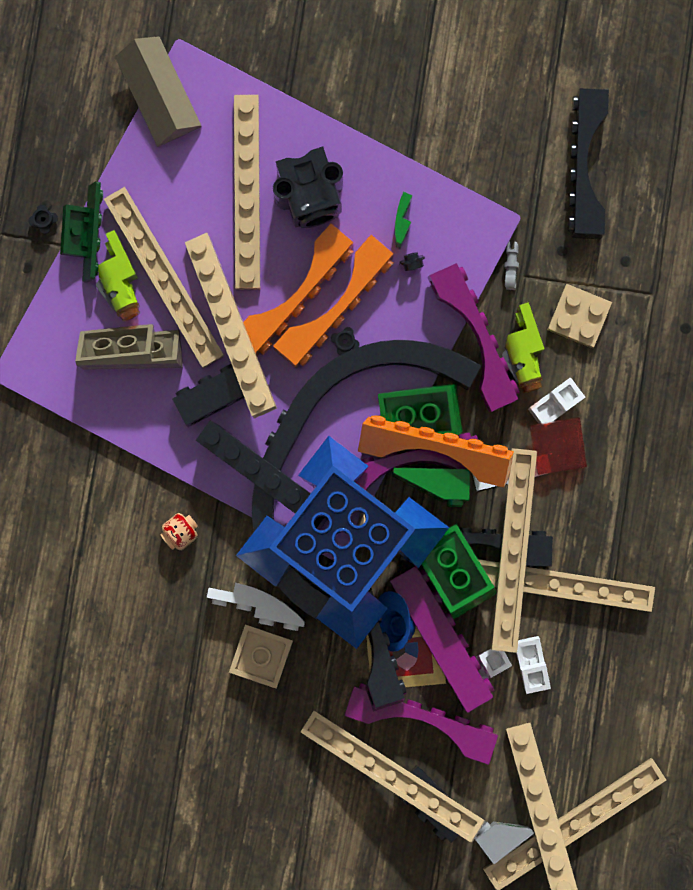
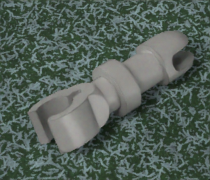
M508 242L506 247L507 262L504 263V268L506 269V290H516V269H519V263L517 262L519 247L517 242H515L513 250H511L510 242Z

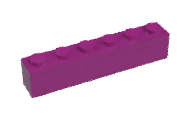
M415 566L391 580L390 583L395 592L406 601L409 615L414 621L416 628L466 713L494 698L491 692L495 690L489 679H482L478 671L482 668L476 657H469L465 650L469 646L463 635L457 636L452 628L456 624L450 613L444 614L439 606L443 604L436 590L431 592L427 583L430 582V579L424 569L419 571Z

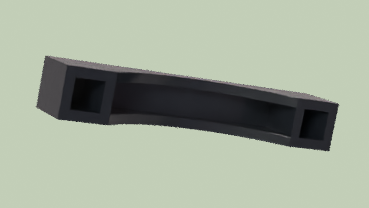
M579 88L577 95L572 98V111H576V120H572L571 135H575V144H571L570 158L574 159V168H570L569 177L570 183H574L573 192L569 193V207H573V216L568 218V231H572V238L602 239L605 234V209L597 200L592 190L588 176L587 158L592 137L608 115V89Z
M211 420L196 439L198 443L294 513L299 510L311 494V492ZM318 517L314 523L315 528L321 530L328 519L326 517Z
M459 528L469 545H485L501 550L503 534H497V529H482V533H472V528ZM546 531L531 532L528 538L526 566L552 567L553 536H546ZM401 555L400 561H408Z
M333 562L327 564L326 567L331 566V565L333 564ZM370 588L368 592L373 595V591ZM382 618L379 619L368 634L372 663L365 689L373 712L401 703L405 699L404 695L407 694L403 680H398L396 670H398L397 661L394 655L390 656L387 648L390 646L388 635L386 632H382L379 625L382 622Z

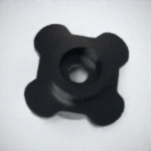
M39 205L29 218V224L39 228L42 234L49 233L51 225L58 221L57 214L51 213L45 205Z
M414 252L404 255V260L399 262L404 266L405 271L415 270L424 266L423 259H425V256Z
M346 327L344 331L339 333H333L331 336V341L337 347L338 355L358 348L360 345L353 335V329L350 327ZM344 339L348 341L346 344L343 343Z

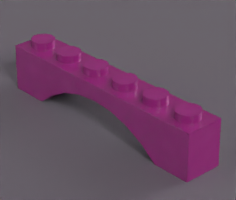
M457 263L429 275L427 278L437 300L449 305L458 312L469 324L476 336L482 359V374L478 390L488 412L518 400L516 395L519 393L517 384L514 380L510 381L506 373L509 371V367L504 357L500 358L496 351L499 345L493 334L489 335L486 329L489 323L483 312L479 313L477 309L478 299L474 290H469L465 281L468 280L464 268H459Z
M470 433L458 435L460 439L478 440L477 435L471 436ZM407 449L408 452L398 454L397 451L378 460H374L373 457L361 459L369 467L356 483L367 491L373 483L392 471L393 468L418 463L436 464L450 469L467 468L453 458L436 451Z
M360 683L359 687H353L344 716L367 724L392 717L422 720L447 734L457 744L465 757L489 765L498 735L493 733L494 728L484 724H479L478 728L469 725V719L457 715L455 719L445 717V711L433 707L431 712L421 709V703L409 699L407 704L401 702L373 712L365 689L366 685Z

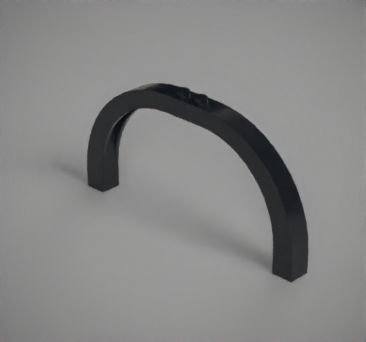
M414 340L379 341L352 349L336 357L317 371L298 392L288 411L283 409L277 420V423L280 424L276 433L272 431L265 443L268 448L263 459L281 471L315 406L333 387L354 374L376 367L409 366L430 371L469 390L481 365L445 347ZM254 484L252 520L253 530L255 531L266 516L274 520V498ZM293 567L289 569L278 584V587L294 604L315 619H317L316 617L329 600L328 596L308 584Z

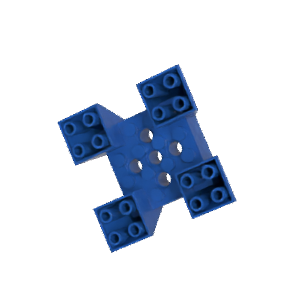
M328 436L298 475L315 488L285 527L269 516H266L236 556L274 586L279 584L291 567L299 571L331 596L316 618L357 649L388 609L368 592L397 553L419 568L449 527L410 497L394 513L356 483L369 466ZM361 512L365 515L366 521L360 526L354 525L350 519L352 514ZM318 517H326L329 520L328 528L325 530L316 529L314 526L315 520ZM344 532L349 535L350 542L346 546L336 544L335 537L338 533ZM366 548L369 550L371 557L367 562H360L356 559L355 554L358 549ZM323 553L333 555L334 562L331 566L323 567L320 565L319 558Z

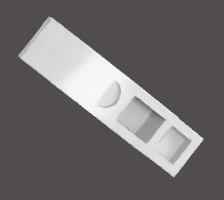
M235 583L234 592L213 588L208 589L207 598L212 599V604L226 606L227 602L237 603L236 609L251 611L252 607H256L254 617L260 618V624L274 626L275 621L284 623L283 628L298 631L299 626L304 627L305 621L288 605L256 588Z

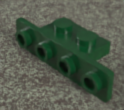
M97 181L88 186L87 207L67 204L63 206L60 255L84 258L82 282H90L98 274L99 264L96 262V254L100 249L98 228L101 226L102 215L99 213V206L103 200V190L101 189V182Z

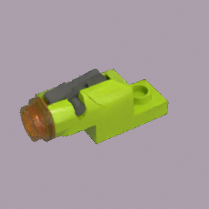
M113 230L106 233L109 241L105 242L110 256H116L98 265V276L100 279L96 287L112 310L116 312L117 316L121 317L122 321H127L140 314L138 309L140 305L136 300L132 283L129 284L138 279L117 233Z
M529 302L519 305L517 308L518 313H515L518 326L523 327L524 330L507 336L506 350L502 353V357L506 360L513 379L518 383L519 388H522L523 393L542 388L541 381H543L539 370L538 357L534 355L542 353L544 346Z

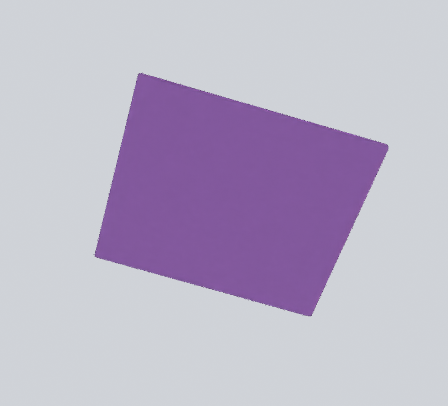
M178 39L173 44L168 56L202 127L157 147L138 108L98 182H101L103 200L99 206L102 222L100 228H98L100 249L96 254V262L101 264L116 256H110L105 242L109 241L106 233L115 230L138 279L129 283L133 285L138 304L123 313L117 314L114 312L96 287L100 279L98 274L94 280L82 282L84 258L60 255L59 251L0 358V384L252 517L254 483L196 441L208 422L211 420L217 423L263 458L268 448L265 443L272 431L276 433L280 424L277 423V420L283 409L288 411L298 392L307 381L323 366L340 356L337 354L335 343L331 341V336L333 333L344 331L346 327L353 329V335L360 343L359 347L379 341L414 340L452 350L466 321L449 305L437 300L427 277L457 263L458 267H463L467 274L468 280L465 282L468 289H473L477 299H479L520 221V216L193 45ZM234 95H259L261 290L235 289ZM323 146L328 162H336L343 169V188L338 193L342 204V212L334 220L316 227H295L290 210L280 209L275 203L273 184L279 178L275 161L285 158H300L305 156L310 150ZM329 177V178H327V179L332 181V180H336L337 178H336V177ZM123 187L127 189L224 354L223 358L204 369L104 201V198ZM404 191L412 195L411 204L404 216V219L411 221V226L399 249L395 245L394 231L397 209ZM282 192L280 195L286 196L289 192ZM330 223L333 224L353 241L352 250L354 253L345 263L341 261L337 265L336 269L338 271L331 280L327 281L325 279L319 286L321 291L314 299H307L303 304L305 309L297 318L293 316L287 322L289 327L300 326L314 321L326 314L338 303L352 278L355 252L370 235L374 236L394 253L391 260L394 263L385 274L381 272L375 278L378 281L370 292L365 290L359 297L361 302L353 311L347 310L343 315L345 318L343 323L336 330L332 328L326 334L329 336L328 340L321 348L316 346L310 354L313 356L304 367L299 365L296 369L274 350V344L281 338L278 335L270 341L272 343L271 348L264 355L260 353L257 356L277 409L254 419L244 398L189 428L186 426L172 400L176 397L175 393L185 387L194 388L199 385L198 381L208 375H211L212 378L221 373L220 369L231 364L185 242L208 233L244 322L250 315L261 314L278 307L297 292L311 268L315 240ZM414 252L425 256V259H423L424 266L415 270L405 271L404 266L399 262L404 260V255ZM148 324L154 325L155 332L180 330L183 368L83 370L75 363L80 331ZM346 339L343 340L344 344L348 342ZM383 366L362 371L343 380L333 387L315 406L291 449L281 472L312 493L315 488L298 475L328 436L360 460L368 457H373L374 460L382 459L381 457L358 452L363 422L368 416H381L378 394L433 386L438 375L409 366ZM385 475L373 483L367 492L374 496ZM274 499V520L285 527L295 513ZM360 512L353 513L350 518L354 525H358ZM327 520L321 530L328 528L329 520ZM341 532L336 535L335 542L339 546H346L350 542V537L347 533ZM323 553V554H322V555H324L325 557H327V558H329V559H331V560L334 561V557H333L332 554H330V553Z

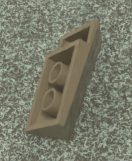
M159 36L134 39L115 56L157 147L202 127Z
M148 324L80 331L75 363L83 370L183 368L180 330L155 332L154 325Z

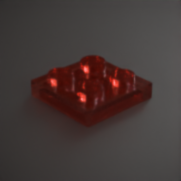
M579 417L530 425L533 451H537L536 473L538 475L587 467Z

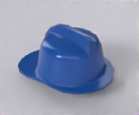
M389 591L383 593L378 599L388 608L382 615V622L379 625L382 632H386L390 641V646L387 647L388 651L394 652L405 647L408 640L414 635L416 626L409 615L408 605L404 598L396 592Z

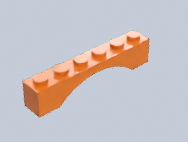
M330 223L315 240L311 268L297 292L278 307L261 314L250 315L243 322L256 356L260 353L264 355L271 348L272 343L270 341L276 335L280 337L289 327L287 322L293 316L297 318L305 309L303 304L307 299H314L321 291L319 286L325 279L327 281L331 280L338 271L336 269L337 265L341 261L345 263L354 253L352 250L353 241L333 224Z
M370 235L355 252L352 278L338 303L326 314L314 321L300 326L289 327L274 344V350L296 369L299 365L304 367L313 356L310 354L316 346L321 348L328 340L329 336L326 334L332 328L336 330L345 320L343 315L347 310L353 311L361 302L359 298L365 290L370 292L378 281L375 278L381 272L385 274L394 263L391 260L394 253L374 236Z
M377 415L368 416L363 422L358 452L381 458L390 453L405 449L436 451L460 462L472 472L479 482L503 488L509 479L514 451H510L502 445L489 446L477 439H460L458 435L453 433L440 434L428 427L415 428L411 427L409 423L403 421L394 423L386 421L384 417Z

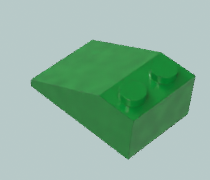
M457 383L378 394L380 415L386 421L394 423L403 421L415 428L428 427L440 434L453 433L459 435L462 433Z
M393 468L392 477L440 502H447V507H462L463 503L469 501L470 471L468 469Z
M457 524L450 527L421 565L452 618L455 619L497 593Z

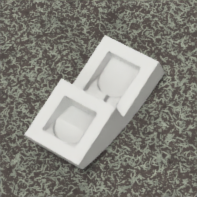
M569 378L528 410L543 429L583 400L585 396L574 381Z
M536 636L518 640L516 654L526 694L551 689L540 638Z
M489 649L476 656L482 668L478 671L482 679L492 678L512 666L504 651Z

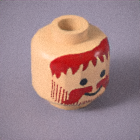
M177 513L162 525L163 533L160 535L172 550L174 548L183 550L197 539L198 535L195 529L198 525L190 515L185 518L182 514Z

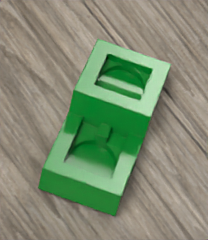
M404 191L398 205L394 231L395 245L399 249L411 226V221L404 219V216L411 204L412 195Z

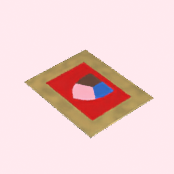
M415 628L414 635L408 640L404 648L399 651H389L390 656L394 655L398 664V670H396L398 680L402 679L405 687L446 684L445 675L417 628ZM367 635L366 638L368 648L369 669H371V645L369 636Z

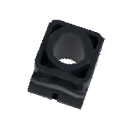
M323 146L310 150L305 156L300 158H285L275 161L279 177L273 184L275 203L280 209L290 210L295 227H316L330 222L339 216L342 212V204L338 193L343 188V169L336 162H328ZM329 177H336L337 179L331 181V180H328L327 178H329ZM282 192H289L286 196L280 195Z

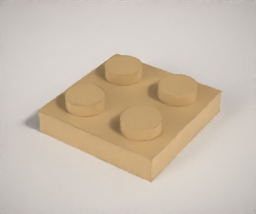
M566 284L547 330L593 349L612 302Z
M245 625L229 673L277 689L293 640Z

